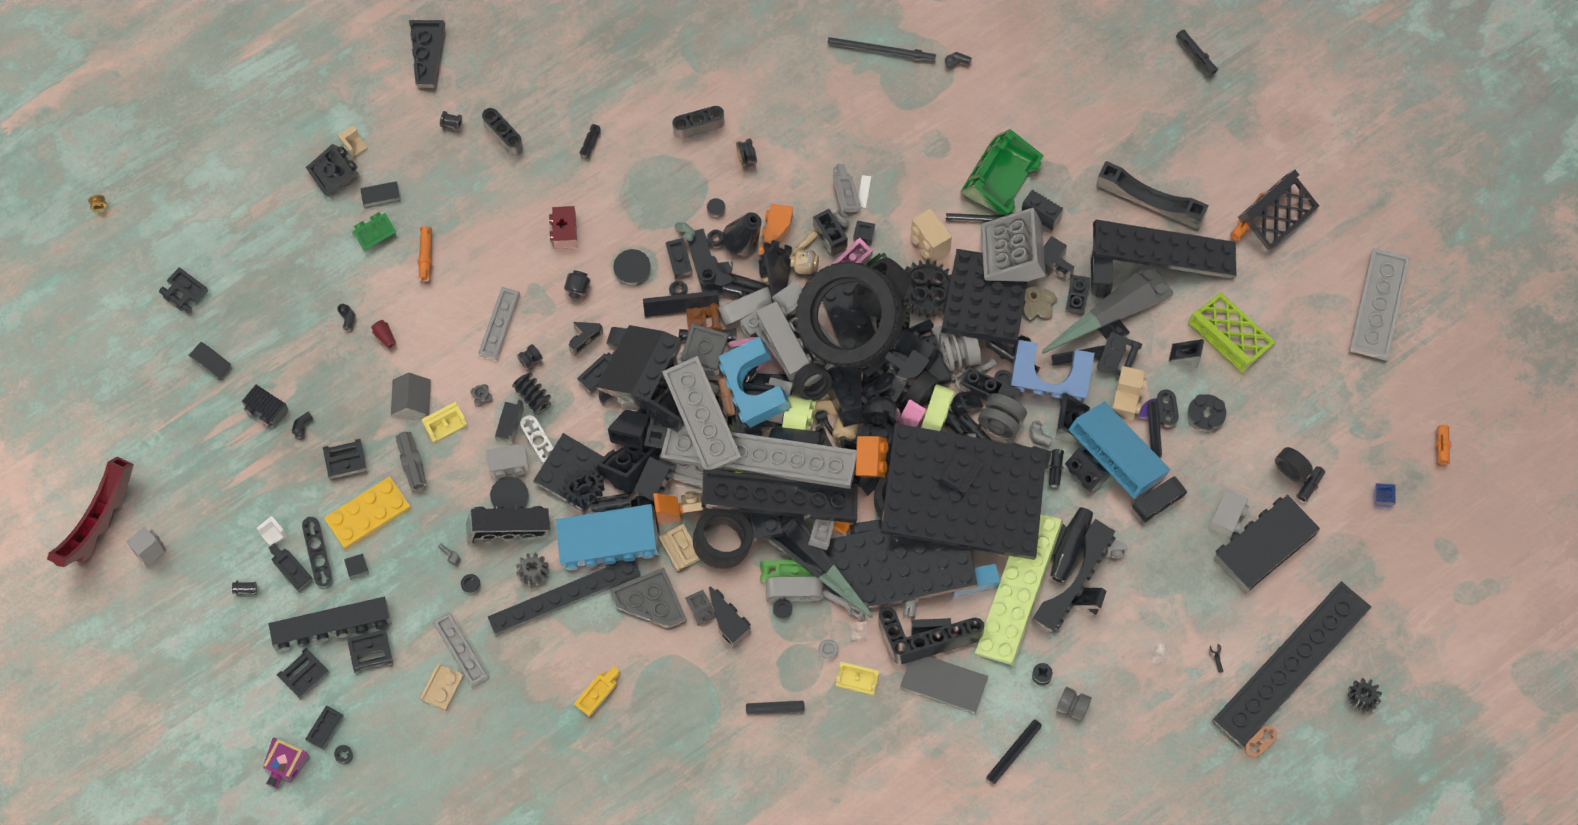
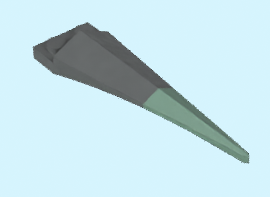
M1148 265L1141 271L1134 273L1042 350V354L1110 323L1154 307L1171 297L1174 292L1156 269Z

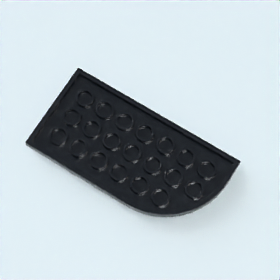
M881 528L831 538L828 549H823L861 601L868 603V608L883 607L978 587L971 549L882 534L880 533ZM823 583L824 587L827 590H829L832 594L842 597Z

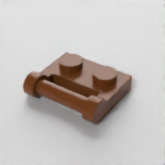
M712 303L709 307L686 309L688 334L691 324L722 332V325L719 320L720 312L718 310L720 305ZM706 316H712L711 327H707Z

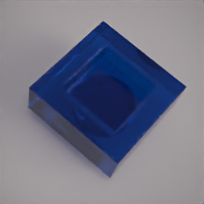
M1376 483L1375 504L1395 505V484Z

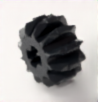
M1361 678L1360 683L1355 680L1353 686L1348 688L1350 693L1347 695V699L1352 700L1350 706L1356 704V710L1359 711L1363 708L1365 713L1369 711V708L1375 710L1376 705H1379L1381 702L1379 697H1381L1382 692L1376 691L1379 685H1371L1373 683L1372 679L1368 683H1366L1364 678Z

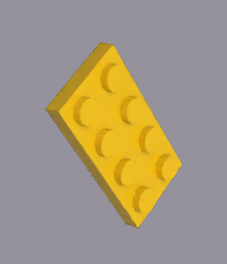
M389 476L325 516L324 519L344 550L407 512L411 507Z

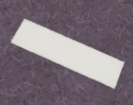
M862 175L858 199L860 207L866 208L871 176Z

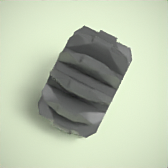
M535 552L533 557H530L529 553L526 554L527 559L520 557L521 564L516 565L518 569L516 574L517 577H521L520 581L522 583L527 581L528 586H531L532 582H535L536 586H538V580L545 582L546 578L544 575H549V570L547 569L549 564L544 562V556L538 558V554Z

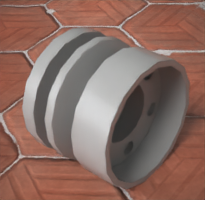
M939 333V348L948 371H954V363L957 369H961L962 359H964L968 367L981 364V353L977 338L959 335L956 338L952 334H948L947 337L946 333Z

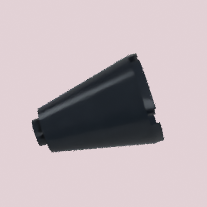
M749 212L725 227L722 242L731 254L747 256L755 251L758 246L762 221L760 216Z

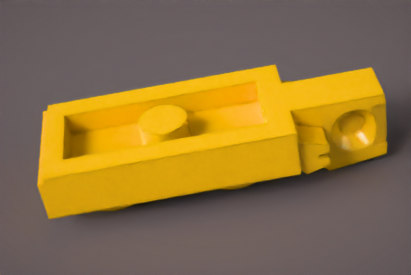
M613 666L607 674L605 672L598 674L575 701L574 706L590 718L617 685L615 680L621 674L620 671Z

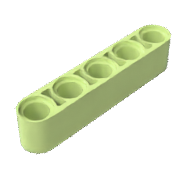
M936 384L921 428L937 431L943 429L955 390Z

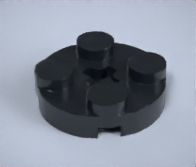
M1199 394L1189 404L1187 411L1188 420L1200 432H1213V430L1220 428L1225 421V403L1216 396ZM1209 410L1212 415L1205 417L1202 411Z

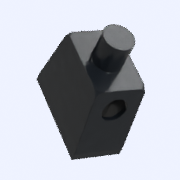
M640 407L637 411L624 410L608 427L610 442L644 450L647 429L650 425V416L646 413L647 410Z

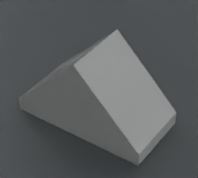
M794 281L772 298L775 302L777 301L779 307L782 306L786 311L797 303L799 295L802 293V288L797 281Z

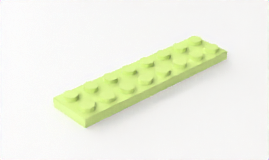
M1040 515L1037 556L1035 560L1009 556L984 626L983 637L979 640L975 652L977 656L1014 665L1063 524L1062 519Z

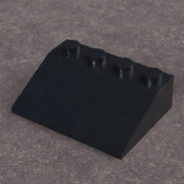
M629 325L596 389L647 410L648 401L650 399L655 400L665 380L662 371L671 368L676 355H678L681 349V338L665 331Z

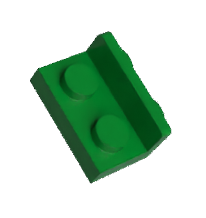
M378 212L370 217L371 221L365 224L362 221L353 226L355 230L352 231V234L356 237L363 251L396 233L386 213L381 215Z

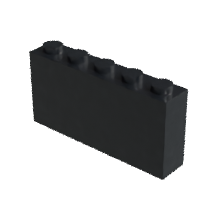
M1289 495L1283 499L1279 497L1272 504L1273 507L1269 511L1267 509L1263 510L1259 514L1258 520L1255 522L1250 521L1244 527L1245 530L1241 534L1237 532L1230 538L1231 542L1226 546L1223 544L1215 551L1214 561L1245 594L1312 540L1320 530L1317 524Z

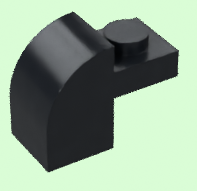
M1053 236L1044 245L1045 273L1050 275L1054 270L1058 276L1069 280L1074 273L1075 266L1062 259L1066 254L1067 245Z
M913 349L905 362L890 352L887 353L884 361H886L885 365L895 371L897 368L899 370L896 378L911 380L921 374L929 359Z

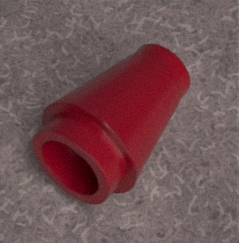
M380 320L371 326L372 334L387 349L396 344L388 322Z

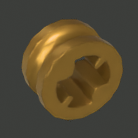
M94 195L88 199L92 211H100L107 206L103 195Z

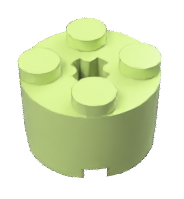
M789 395L788 399L792 408L784 412L782 427L811 431L815 419L812 416L816 410L817 401L805 400L802 397Z

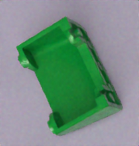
M1008 129L991 140L962 187L961 193L967 198L1003 216L1010 215L1015 209V201L1013 200L1015 194L1028 173L1033 170L1037 171L1042 164L1040 161L1044 155L1014 131Z

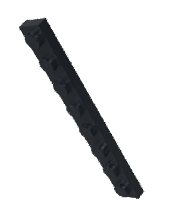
M623 560L487 617L495 636L640 577L641 574L635 560L628 562Z

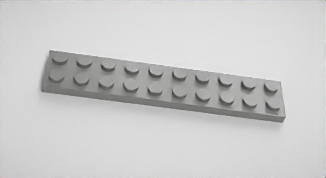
M684 425L678 433L668 428L660 458L668 462L703 467L686 426ZM731 432L742 459L720 468L722 470L781 477L789 480L851 489L856 467L857 450Z

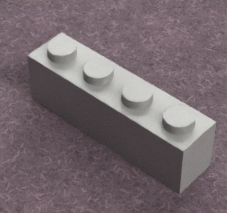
M776 301L756 310V319L789 381H792L798 370L804 365L812 363V360L808 354L805 355L802 350L804 346L801 339L796 338L794 335L795 329L793 324L787 322L785 318L787 314L782 306L779 307Z

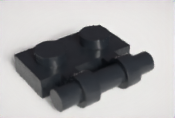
M178 267L167 279L168 284L171 285L169 289L161 287L159 293L163 295L165 300L174 303L177 309L188 314L192 310L188 302L191 300L197 304L209 290ZM177 291L183 294L181 299L175 296Z
M629 493L598 497L597 502L591 501L592 512H604L606 509L611 508L623 509V507L631 505Z

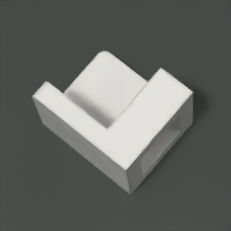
M272 516L256 528L269 546L273 543L278 545L287 538L283 528Z

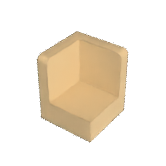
M353 125L338 134L341 145L352 159L367 150V146L361 140L357 129Z

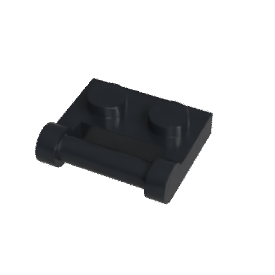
M1110 332L1096 367L1120 377L1121 370L1117 368L1126 345L1131 346L1124 366L1132 368L1137 352L1141 350L1143 344Z
M361 438L347 444L323 447L329 480L367 471ZM357 449V452L331 458L333 454Z
M386 629L347 638L354 673L384 664H394ZM383 651L385 653L383 657L358 662L359 657Z
M305 648L292 664L283 672L280 671L277 674V677L301 700L330 672ZM305 661H311L291 680L288 678Z

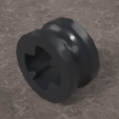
M340 745L335 749L334 757L339 764L345 765L350 763L353 753L349 746ZM343 751L345 753L348 751L347 758H339L340 752Z

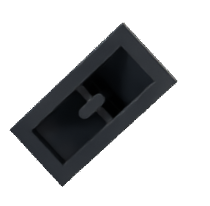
M1204 340L1173 343L1169 361L1198 368Z

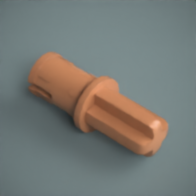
M721 378L718 380L721 394L719 399L722 400L724 415L730 417L735 415V407L732 400L734 394L726 385L725 380L727 378Z

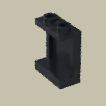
M669 387L655 401L651 399L648 401L646 413L651 418L658 420L667 428L677 433L683 428L685 424Z

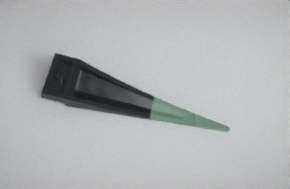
M779 516L783 536L770 538L767 541L868 617L872 618V613L847 583L823 549L808 545L811 533L799 517Z

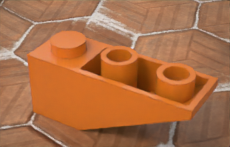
M771 204L770 210H766L765 221H767V227L763 226L762 230L764 242L771 244V240H776L780 244L788 235L793 218L792 206ZM760 243L758 254L764 255L763 244Z

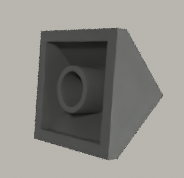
M410 372L393 379L391 416H429L431 379Z

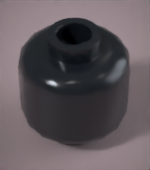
M573 270V273L567 275L564 290L569 293V297L579 299L580 296L587 295L591 281L587 277V273Z

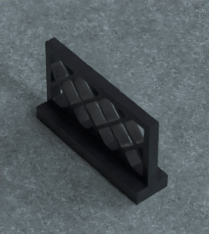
M1296 170L1287 173L1238 216L1242 223H1247L1267 250L1272 249L1319 207V204L1297 178L1299 173ZM1295 184L1297 186L1299 195L1291 194L1292 185ZM1280 196L1287 197L1286 206L1279 205ZM1291 198L1299 199L1298 208L1291 207ZM1303 200H1308L1312 207L1310 209H1303ZM1267 207L1274 208V217L1267 216ZM1279 209L1286 210V219L1279 218ZM1291 210L1298 211V220H1291ZM1255 218H1262V228L1255 225L1253 222ZM1267 219L1274 220V229L1266 228ZM1278 221L1286 222L1285 231L1278 230ZM1266 232L1274 233V240L1271 244L1266 239Z

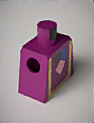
M273 737L263 765L265 772L270 774L266 785L277 789L281 780L288 783L293 782L310 759L309 754L302 749Z

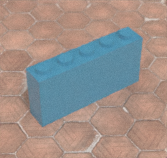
M1105 401L1076 418L1069 428V431L1134 499L1162 482L1171 470Z
M652 504L556 519L559 559L561 566L566 570H576L581 566L595 567L600 563L614 564L619 560L634 561L635 558L639 557L648 559L660 554L656 514Z

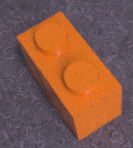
M857 436L856 476L885 477L887 471L886 453L888 452L886 438Z

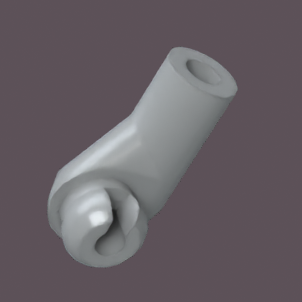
M1033 421L1032 425H1030V433L1033 440L1050 447L1053 438L1043 434L1040 421Z

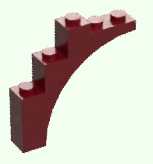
M118 456L107 462L99 487L83 517L66 539L48 553L47 560L53 562L56 566L66 567L74 561L83 562L92 557L97 537L108 530L113 510L123 505L134 466L133 463Z

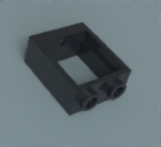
M1092 246L1090 256L1091 298L1104 299L1111 293L1113 287V260L1093 257Z

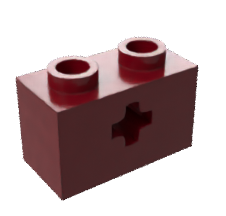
M575 206L552 207V214H549V224L553 225V231L549 232L550 242H554L555 249L577 248Z

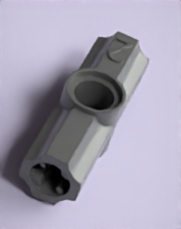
M401 432L395 437L401 454L399 456L404 472H406L410 489H423L427 484L422 470L423 464L419 451L416 449L412 433Z

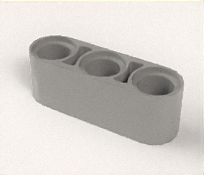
M767 286L718 307L724 324L727 325L756 310L772 304L770 289Z
M816 577L766 579V599L774 602L782 599L787 601H818L823 599V582Z

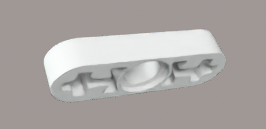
M531 415L525 416L520 422L521 429L540 462L544 464L547 457L544 458L543 449L546 448L547 453L550 454L553 446L537 419ZM527 422L533 425L535 432L532 433L530 428L526 427ZM537 436L544 438V442L540 445L533 443L534 438Z

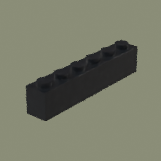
M385 596L268 623L272 646L275 651L280 652L288 651L291 647L295 646L306 647L312 642H327L330 638L334 637L345 638L351 633H366L369 629L373 628L384 629L387 625L392 624Z

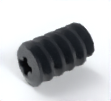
M530 372L519 377L512 387L524 399V402L529 404L528 406L533 410L534 414L539 415L550 407L551 402L549 400L551 395L544 396L547 390H540L542 384H536L537 378L531 379L533 374Z

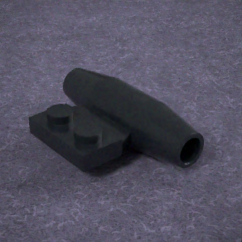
M1079 507L1068 526L1066 527L1062 524L1052 556H1055L1050 574L1052 580L1062 584L1065 583L1076 566L1084 548L1083 537L1091 526L1093 518L1091 510Z

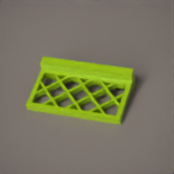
M1221 292L1202 308L1194 311L1188 321L1191 327L1242 373L1248 370L1252 363L1275 344V341ZM1220 299L1225 304V308H1216V302ZM1205 311L1213 312V319L1206 318L1202 313ZM1216 312L1226 313V320L1216 319ZM1229 313L1236 314L1239 317V321L1230 320ZM1217 324H1225L1227 331H1220L1217 328ZM1230 325H1238L1240 332H1230ZM1243 326L1252 328L1253 333H1243ZM1231 337H1240L1241 344L1233 343ZM1244 338H1253L1254 345H1245ZM1257 339H1264L1268 344L1266 346H1258ZM1244 349L1254 350V356L1250 358L1245 354Z

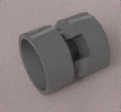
M1066 686L1056 710L1064 714L1071 712L1073 718L1083 721L1092 697L1083 693L1077 696L1074 689Z

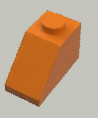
M654 493L658 525L680 522V515L684 513L682 503H678V498L676 496Z

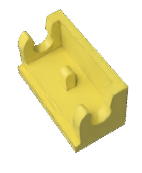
M456 402L421 419L433 443L467 426L465 418Z
M840 662L836 686L874 696L879 679V671Z

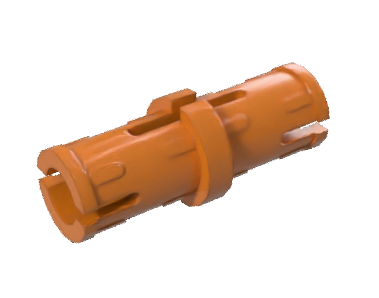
M1448 425L1437 426L1438 441L1436 442V448L1438 449V464L1440 465L1450 464L1451 442L1449 441L1450 427Z

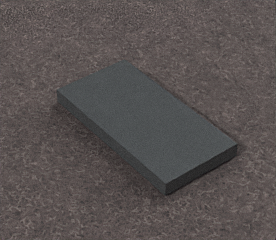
M929 656L908 663L900 689L976 714L988 676Z

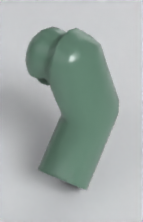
M678 222L675 224L676 231L685 232L683 235L684 239H687V241L693 240V237L696 235L695 231L687 223Z

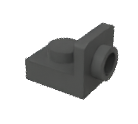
M703 590L685 597L698 625L715 618L712 605Z

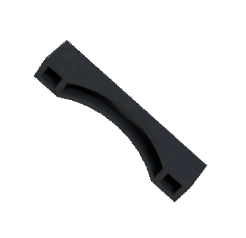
M1105 161L1098 175L1096 186L1199 230L1206 216L1209 205L1193 198L1179 197L1158 191L1140 182L1123 168L1108 161Z
M1097 519L1093 521L1083 537L1084 559L1077 578L1063 593L1044 601L1032 618L1034 622L1051 633L1054 629L1059 630L1064 622L1061 619L1065 612L1069 614L1074 606L1072 600L1075 595L1079 597L1085 587L1082 584L1085 579H1091L1095 572L1092 568L1096 562L1098 564L1101 563L1106 555L1103 553L1106 546L1110 548L1116 539L1113 536L1116 532L1115 530Z

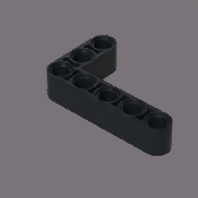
M883 607L878 614V626L891 659L899 665L977 643L984 634V622L980 618L975 617L906 637L897 613L892 607ZM916 645H921V646H923V647H922V648H917V647H915V646H916Z

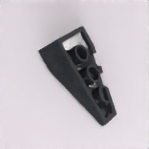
M624 446L617 451L613 449L608 452L596 465L615 488L631 494L649 457L653 455L659 456L662 449L645 446L644 450Z

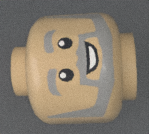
M797 250L795 256H791V267H794L797 274L812 275L814 271L818 270L819 256H816L814 251Z

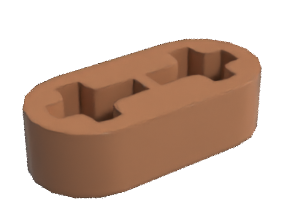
M1268 725L1262 727L1245 745L1244 751L1246 756L1251 759L1259 758L1275 742L1277 738L1275 728ZM1264 732H1271V739L1267 738L1263 742L1261 739L1265 735ZM1257 743L1260 744L1257 752H1250V745L1254 747Z

